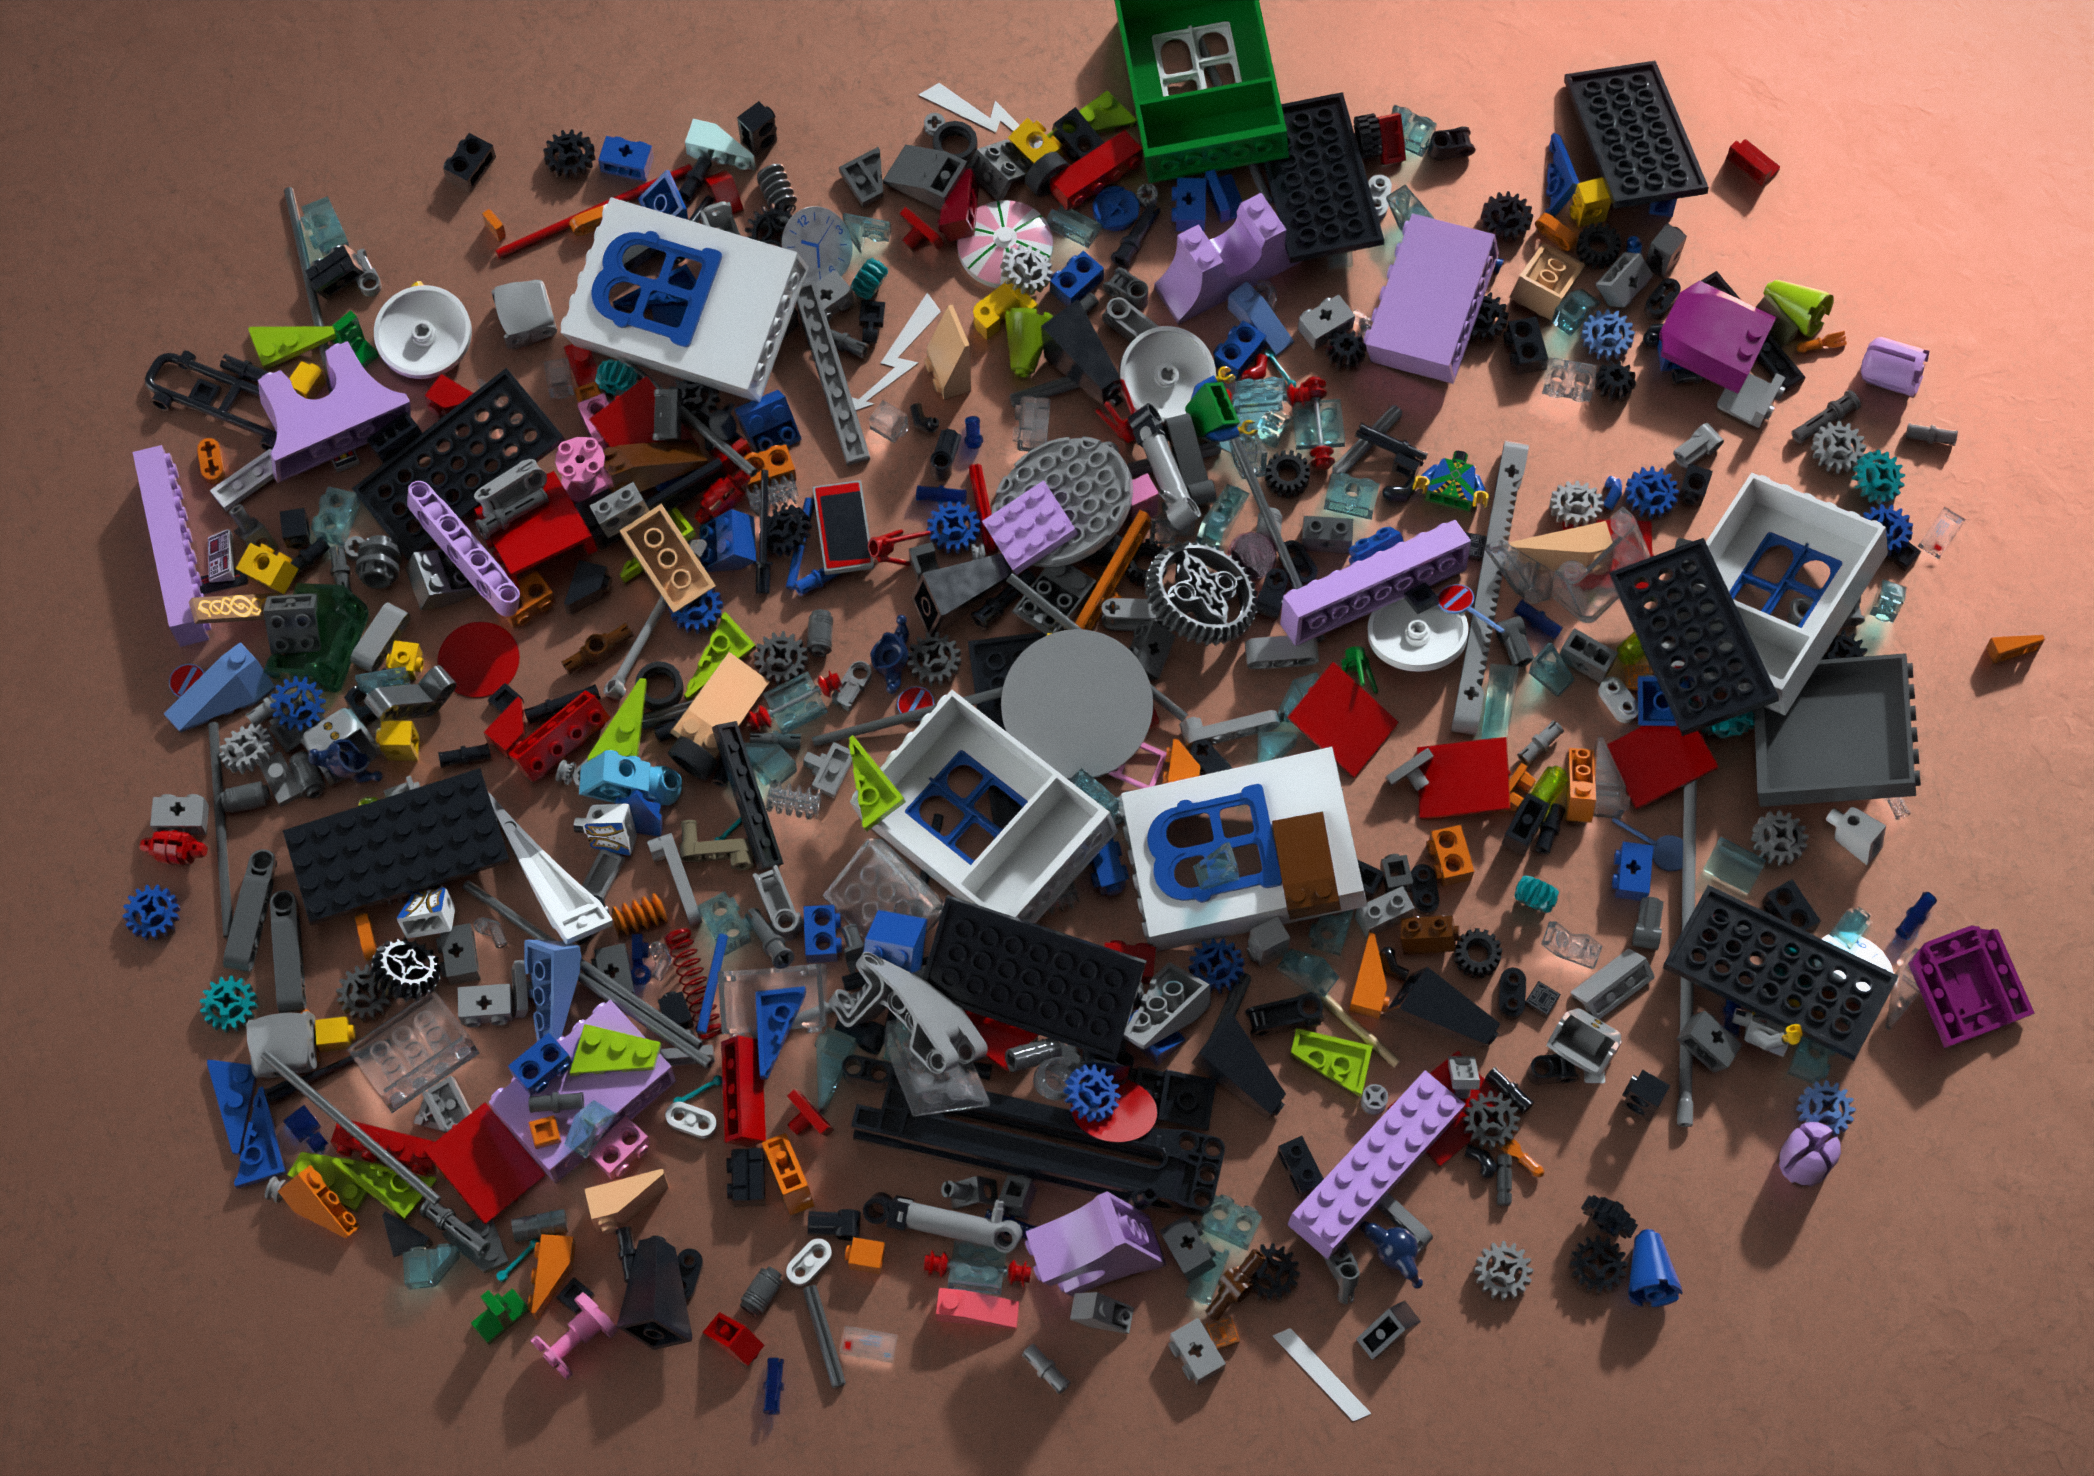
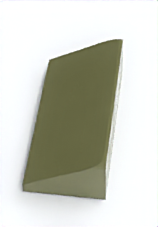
M1766 294L1757 304L1756 308L1776 317L1769 334L1783 348L1795 339L1799 327Z

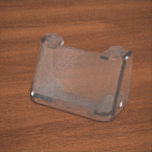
M1623 506L1611 518L1610 525L1614 531L1611 535L1613 543L1587 568L1581 563L1571 560L1563 563L1554 572L1551 597L1583 623L1596 621L1619 599L1609 572L1651 557L1635 517Z
M826 964L788 966L784 969L763 968L718 971L722 1034H729V1038L737 1035L745 1037L746 1032H757L755 996L757 991L805 986L807 994L791 1029L807 1028V1033L823 1032L822 1027L827 1026Z

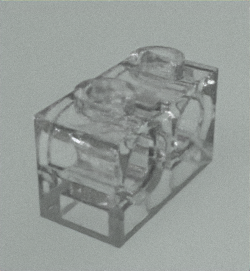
M1549 357L1542 394L1552 398L1564 397L1573 399L1576 402H1590L1594 390L1597 365ZM1552 378H1559V379H1561L1562 381L1557 382V381L1553 380ZM1576 382H1583V383H1585L1586 385H1585V386H1581V385L1577 384Z

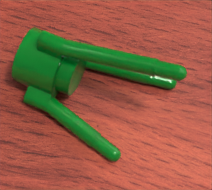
M1360 646L1346 649V658L1341 660L1342 670L1346 674L1348 668L1352 672H1358L1360 685L1364 686L1363 670L1365 669L1373 692L1377 694L1379 691L1370 668L1369 658L1365 655V649Z

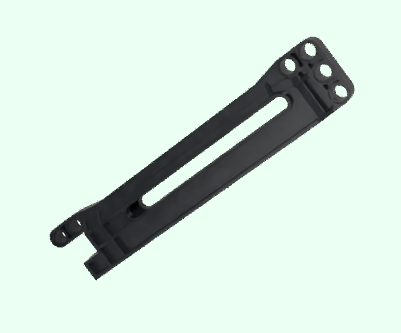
M849 1055L842 1062V1073L847 1083L874 1090L886 1089L881 1109L860 1104L856 1105L851 1129H854L853 1141L1006 1176L1025 1175L1036 1183L1093 1196L1109 1192L1123 1201L1129 1198L1135 1190L1152 1185L1158 1191V1195L1155 1196L1158 1198L1148 1208L1167 1213L1206 1216L1213 1208L1225 1153L1224 1142L1218 1137L1183 1129L1151 1128L1148 1133L1132 1141H1104L1089 1135L1081 1129L1068 1109L918 1076L889 1062L864 1056ZM857 1065L861 1070L856 1074H850L847 1071L848 1068ZM877 1071H883L887 1074L881 1080H876L872 1076ZM946 1117L960 1118L990 1126L1017 1131L1025 1134L1052 1139L1060 1142L1087 1147L1095 1150L1122 1155L1130 1158L1144 1160L1152 1163L1159 1164V1166L1148 1165L1118 1157L1091 1152L1083 1149L1056 1144L1048 1141L1021 1136L1013 1133L986 1128L978 1125L964 1123L956 1120L947 1119ZM1190 1141L1194 1148L1184 1150L1180 1147V1143ZM1216 1147L1220 1153L1217 1156H1210L1206 1153V1149ZM1210 1172L1213 1174L1214 1179L1204 1181L1200 1174ZM1197 1197H1204L1209 1203L1204 1207H1200L1194 1200Z

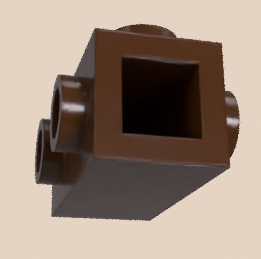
M1453 915L1401 918V943L1404 954L1456 951V941H1460L1459 925L1455 926Z

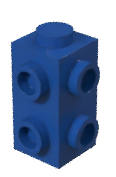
M1384 527L1379 529L1373 536L1358 540L1354 546L1348 548L1351 556L1349 558L1350 565L1356 561H1363L1372 557L1376 552L1390 549L1399 542H1404L1401 533L1392 527Z
M1113 837L1089 863L1094 873H1090L1094 888H1099L1101 895L1113 896L1121 893L1126 887V880L1129 879L1127 867L1125 864L1121 865L1119 859L1122 856L1120 844L1118 841L1114 842Z

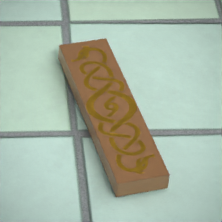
M265 593L196 597L190 599L189 605L195 624L265 620L263 610L267 596H280L284 594Z

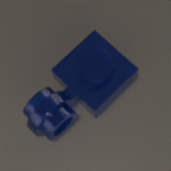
M632 934V982L643 986L651 979V971L645 965V958H649V942L645 943L642 934ZM639 973H645L643 977H637Z
M305 1105L283 1120L300 1143L309 1137L306 1142L315 1153L325 1150L328 1142L319 1131L314 1134L321 1125Z

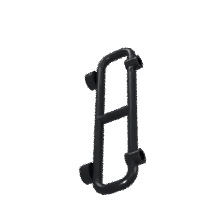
M184 350L181 355L164 353L153 361L146 373L145 385L150 392L154 393L151 403L155 407L168 411L174 401L262 436L263 438L259 445L265 451L274 448L277 438L276 431L228 413L241 390L260 397L259 386L195 361L196 356L187 350ZM168 362L175 363L183 370L195 371L232 387L218 409L157 385L154 380L161 367Z

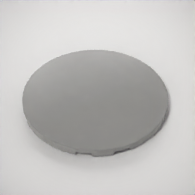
M1083 436L1082 438L1073 439L1064 437L1046 442L1022 456L1014 464L1015 467L1008 476L1003 477L996 490L997 496L992 506L993 514L1044 480L1077 530L1078 535L1032 564V566H1064L1080 561L1095 553L1117 533L1130 510L1133 497V481L1127 464L1113 447L1090 437Z
M1080 629L1064 630L1047 635L1031 644L1011 666L1002 691V718L1007 733L1068 780H1088L1115 771L1138 751L1148 734L1153 714L1152 689L1142 664L1122 643L1095 631Z

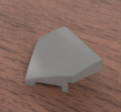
M449 1076L428 1089V1092L423 1091L422 1095L424 1098L414 1123L447 1133L454 1124H458L472 1113L453 1076Z

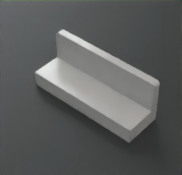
M1627 949L1572 990L1571 995L1584 1004L1587 1013L1597 1019H1601L1653 980L1655 976L1646 957L1631 949Z

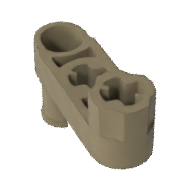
M684 820L681 822L682 843H680V858L682 861L702 862L730 859L732 869L748 870L754 867L753 852L748 839L698 842L697 821Z

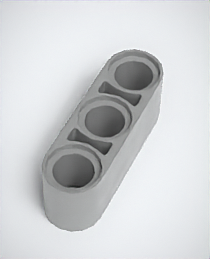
M385 603L354 648L350 662L370 673L378 671L387 658L388 653L392 650L394 640L398 641L409 624L410 614L390 603Z
M1288 636L1252 638L1245 642L1247 667L1249 669L1310 666L1319 662L1317 637L1297 646L1293 644Z

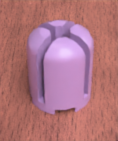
M1877 337L1869 343L1867 352L1863 357L1861 365L1862 379L1868 384L1914 397V393L1917 394L1923 379L1922 374L1925 367L1923 363L1924 361L1928 362L1930 351L1888 338Z
M1807 1122L1790 1134L1779 1154V1167L1783 1175L1790 1182L1811 1187L1821 1183L1837 1164L1841 1154V1144L1838 1137L1826 1142L1833 1133V1130L1819 1122Z

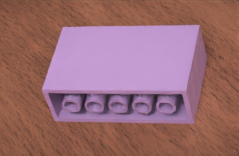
M1412 213L1410 220L1404 224L1402 231L1404 237L1402 243L1399 242L1396 246V260L1394 265L1390 264L1387 272V278L1389 279L1387 285L1381 288L1379 295L1381 302L1379 307L1373 311L1371 319L1373 324L1371 330L1368 329L1365 333L1364 344H1366V351L1373 363L1454 384L1499 255L1496 236L1492 233Z
M610 999L607 1003L599 1004L588 1019L580 1020L574 1025L573 1031L569 1035L557 1039V1042L569 1054L573 1063L584 1024L641 1038L645 1037ZM551 1053L546 1057V1061L554 1062L559 1055ZM660 1053L655 1069L646 1071L605 1072V1074L585 1073L579 1076H570L571 1063L566 1073L559 1077L556 1075L549 1081V1085L544 1091L532 1095H552L553 1092H559L560 1094L583 1092L584 1109L561 1110L560 1113H554L553 1111L530 1113V1095L515 1077L512 1078V1082L507 1087L499 1088L492 1094L489 1104L496 1116L556 1184L589 1156L588 1151L623 1117L627 1116L632 1120L676 1082L672 1066ZM528 1071L525 1075V1078H535L538 1074V1071ZM555 1115L562 1142L535 1149L528 1122Z

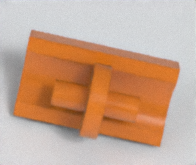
M1523 763L1519 765L1509 779L1510 807L1514 812L1518 810L1524 800L1523 797L1514 792L1516 787L1529 793L1536 782V779L1526 772L1528 766Z

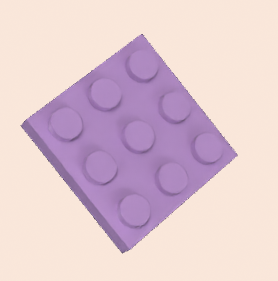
M1044 480L982 521L1016 575L1078 535L1077 530Z

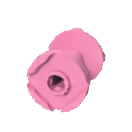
M576 437L563 441L558 446L555 464L558 472L562 475L561 483L574 504L609 489L600 473L604 467L605 455L597 440L592 437Z
M584 1292L574 1299L582 1311L567 1324L570 1329L553 1346L549 1347L537 1335L530 1340L540 1352L545 1350L543 1357L553 1368L557 1364L559 1365L556 1369L566 1380L573 1373L561 1360L581 1340L586 1344L600 1330L609 1338H612L618 1331V1328Z

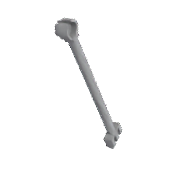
M704 539L687 541L696 557H701L707 546ZM662 596L659 598L617 674L604 687L603 693L611 700H620L626 693L624 688L625 678L668 605Z

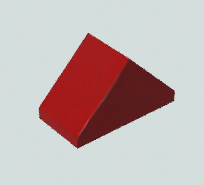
M726 170L704 178L715 204L723 201L726 203L730 202L732 215L744 211L735 181Z

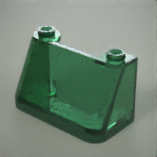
M297 583L293 595L317 593L319 602L316 618L321 650L317 652L286 653L285 656L272 654L267 660L263 672L274 679L281 681L287 679L290 683L293 682L294 676H297L298 682H302L304 677H307V684L310 685L314 681L317 683L316 690L322 689L324 692L330 693L339 692L343 687L351 665V654L360 641L368 620V607L344 585Z

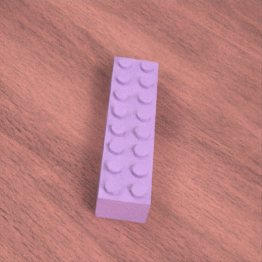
M162 445L133 452L169 628L180 647L209 640L208 631L211 630V624H195L189 605L191 598L204 597V594H201L199 586H202L199 572H196L195 568L197 558L190 545L193 539L190 529L187 528L185 522L188 521L185 507H182L181 500L184 498L182 489L176 478H179L176 464H173L171 454H166Z
M1456 520L1442 523L1435 529L1426 533H1419L1415 538L1406 542H1399L1390 549L1376 552L1372 557L1363 561H1356L1347 568L1333 571L1329 576L1313 580L1308 585L1297 590H1290L1286 595H1283L1280 625L1295 646L1405 598L1404 592L1424 582L1432 586L1465 571L1471 540Z
M1425 1070L1297 1207L1287 1225L1328 1260L1460 1116L1465 1103Z

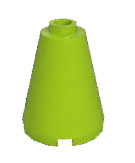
M1781 280L1769 282L1763 292L1764 295H1769L1799 327L1798 330L1802 334L1809 337L1816 335L1825 323L1821 320L1825 314L1830 315L1834 304V296L1829 294V292Z
M1011 308L1010 312L1006 311L1005 320L1010 367L1016 376L1029 377L1030 374L1035 373L1043 351L1041 326L1053 318V315L1044 311V315L1036 314L1037 309Z

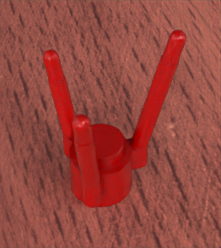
M1120 379V385L1130 414H1133L1135 409L1125 381ZM1105 402L1104 405L1118 423L1117 425L1099 408L1095 410L1125 443L1135 439L1134 430L1130 426L1128 418L1121 420L1108 402Z
M900 529L879 537H871L868 542V551L873 558H877L879 563L889 562L910 566L909 561L888 557L894 550V543L928 536L931 532L923 531L896 537L903 534L904 531Z

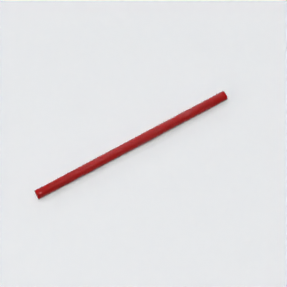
M687 164L671 171L673 180L684 177L688 171L692 170V166ZM658 178L613 198L625 202L641 196ZM609 200L496 249V254L500 259L570 228L569 222L574 216L606 205Z

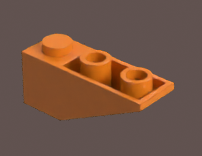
M1569 748L1566 820L1592 823L1596 803L1594 750Z
M311 1165L278 1190V1193L295 1213L344 1238H347L361 1227L356 1222L355 1217L348 1212L339 1201L338 1196L331 1191L322 1180L321 1175Z
M541 1234L540 1242H536L535 1258H538L537 1268H533L531 1275V1284H535L534 1295L530 1294L528 1299V1310L531 1311L534 1319L540 1318L573 1270L576 1242L572 1236Z

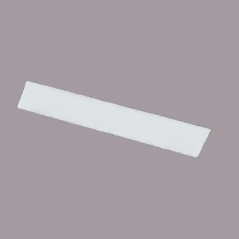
M1291 1328L1273 1335L1280 1345L1352 1421L1371 1414Z

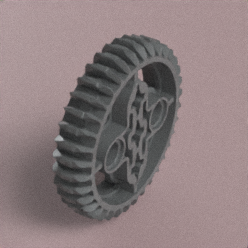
M1187 540L1183 544L1178 542L1175 545L1171 544L1167 549L1164 548L1151 562L1145 577L1144 586L1146 587L1145 595L1148 596L1147 603L1152 604L1151 611L1157 612L1156 619H1162V626L1168 625L1170 632L1175 630L1178 632L1179 637H1187L1188 642L1194 639L1197 645L1202 641L1206 646L1211 644V642L1215 646L1220 644V642L1225 645L1227 642H1232L1237 637L1242 636L1254 620L1258 609L1255 604L1259 600L1256 598L1258 591L1254 590L1256 583L1250 582L1252 575L1245 574L1246 568L1239 566L1240 561H1234L1232 555L1227 556L1224 554V549L1218 551L1215 545L1208 547L1206 542L1200 545L1197 540L1192 544ZM1176 563V585L1170 587L1166 594L1162 574L1168 566ZM1206 566L1214 569L1217 572L1210 574ZM1237 594L1240 603V614L1236 620L1227 623L1228 605L1226 602ZM1193 612L1198 621L1185 614Z

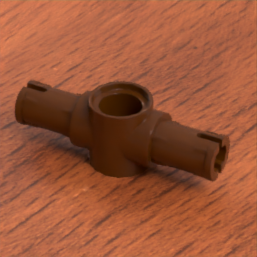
M623 623V625L608 634L590 635L586 639L585 645L579 648V652L561 661L563 667L571 675L586 664H602L606 662L610 653L615 650L617 645L634 636L631 629L627 628L628 625L626 623ZM596 646L603 647V649L598 652L592 651V649Z
M1253 1249L1241 1266L1231 1267L1221 1276L1218 1281L1220 1286L1218 1289L1219 1294L1205 1310L1208 1316L1214 1320H1219L1231 1304L1243 1301L1251 1293L1254 1287L1251 1283L1254 1280L1253 1275L1266 1260L1264 1254L1257 1249Z

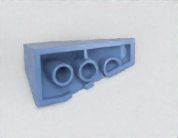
M240 642L222 655L164 713V716L181 733L207 723L216 716L224 713L228 715L233 713V710L245 705L249 707L257 704L276 688L257 659Z
M525 940L524 967L525 973L531 976L533 989H529V996L534 999L536 1005L533 1020L537 1041L548 1032L556 1040L562 1037L580 974L581 952L578 945L572 943L566 945L564 941Z

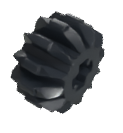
M1343 329L1341 335L1334 332L1332 338L1327 340L1325 355L1329 357L1330 364L1337 363V370L1345 366V369L1349 371L1351 365L1357 368L1360 362H1363L1365 359L1366 344L1363 343L1362 336L1355 337L1356 332L1354 330L1347 334L1346 330Z
M1610 360L1607 366L1602 364L1599 372L1596 373L1594 378L1596 381L1595 390H1601V397L1608 395L1609 401L1616 397L1620 402L1624 396L1629 397L1632 390L1635 389V372L1630 371V364L1622 366L1621 360L1617 364Z

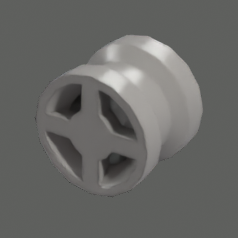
M1369 1085L1363 1091L1361 1107L1366 1113L1371 1115L1382 1113L1388 1102V1092L1381 1085Z

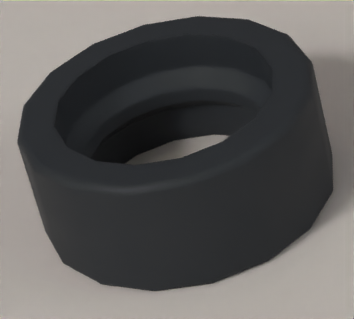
M950 121L939 126L933 136V149L944 151L941 143L945 138L954 135L962 136L968 140L969 147L966 151L953 155L967 161V165L970 164L978 149L976 132L972 127L960 121Z
M1049 152L1031 166L1026 174L1025 184L1038 197H1045L1051 194L1050 179L1070 165L1057 152Z
M655 661L640 669L636 676L635 685L640 678L648 680L658 674L667 675L674 682V690L667 697L655 699L645 694L644 707L652 711L677 705L683 696L684 685L680 672L674 665L667 662Z
M680 736L668 752L670 758L675 763L701 780H707L718 765L716 759L708 751L686 737Z

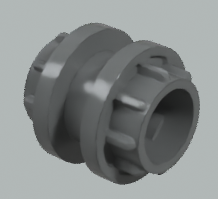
M375 535L367 538L366 541L360 544L358 549L359 559L356 562L355 572L366 586L376 589L386 588L398 579L402 551L393 539L383 535Z

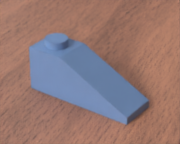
M1247 281L1229 294L1227 309L1240 322L1244 320L1267 335L1265 347L1271 349L1275 357L1294 343V340L1265 299Z

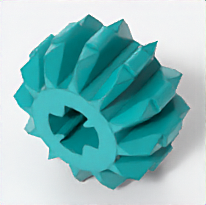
M874 258L868 259L853 279L851 289L860 298L862 297L865 300L871 299L887 277L888 268L879 260L877 261Z
M608 359L607 361H602L601 365H599L595 382L606 393H611L614 396L622 395L636 384L638 374L634 372L633 367L627 366V363Z
M1522 876L1515 888L1514 897L1528 907L1549 913L1557 903L1559 891L1540 879L1532 876Z

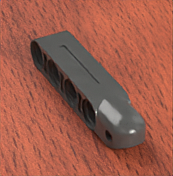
M261 849L255 851L249 857L224 952V968L251 972L253 969L273 891V879L277 867V860L269 850Z
M281 890L273 894L270 899L271 933L277 1008L279 1013H289L307 1009L298 902L296 896L291 891Z

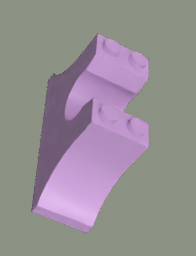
M1262 193L1240 203L1236 212V221L1220 236L1209 240L1199 224L1178 235L1174 259L1167 271L1154 283V289L1178 325L1228 300L1229 294L1246 281L1253 287L1300 263L1289 262L1285 247L1286 228Z
M348 341L342 344H334L325 351L327 375L333 391L324 398L312 400L300 396L294 390L291 380L281 370L275 373H267L258 380L261 405L277 433L276 442L271 451L273 476L277 483L368 444L366 440L368 437L406 411L411 416L410 400L407 395L392 391L374 380L362 367Z
M1109 1192L1097 1195L1086 1205L1065 1216L1026 1231L1028 1240L1025 1241L1029 1254L1034 1256L1036 1262L1034 1271L1037 1279L1049 1286L1058 1284L1062 1292L1065 1291L1066 1294L1072 1297L1075 1293H1083L1122 1277L1166 1266L1150 1216Z

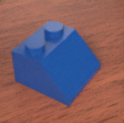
M878 910L865 938L864 952H870L910 973L922 970L928 919Z

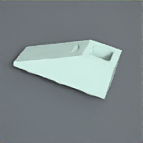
M697 119L692 120L685 140L687 155L698 159L699 156H705L717 164H729L742 170H755L754 155L717 124Z

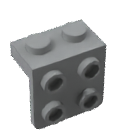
M1749 373L1738 394L1725 388L1718 400L1717 407L1738 419L1760 428L1764 419H1770L1775 409L1772 406L1774 400L1779 401L1786 389L1782 386L1785 377L1776 373L1773 381L1768 383Z

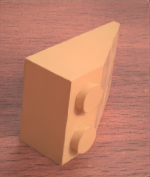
M1543 242L1520 274L1509 298L1516 301L1519 305L1526 306L1537 312L1538 315L1552 320L1583 271L1585 264Z
M663 1169L586 1188L585 1194L596 1231H602L603 1234L615 1232L618 1229L617 1227L625 1225L669 1187Z

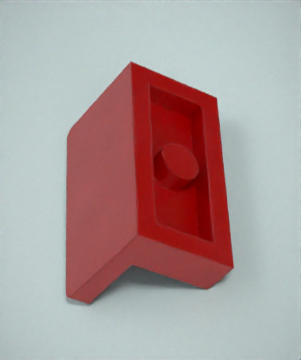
M1744 139L1741 143L1736 140L1729 148L1726 159L1761 187L1780 170V166L1747 139Z

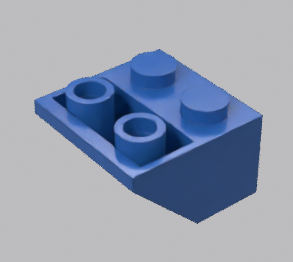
M779 390L762 396L760 403L750 401L734 409L741 429L755 453L766 451L774 445L782 446L786 444L789 446L802 440L786 397Z
M731 509L699 526L700 539H704L707 543L700 557L701 564L706 572L741 570L756 562L754 516Z

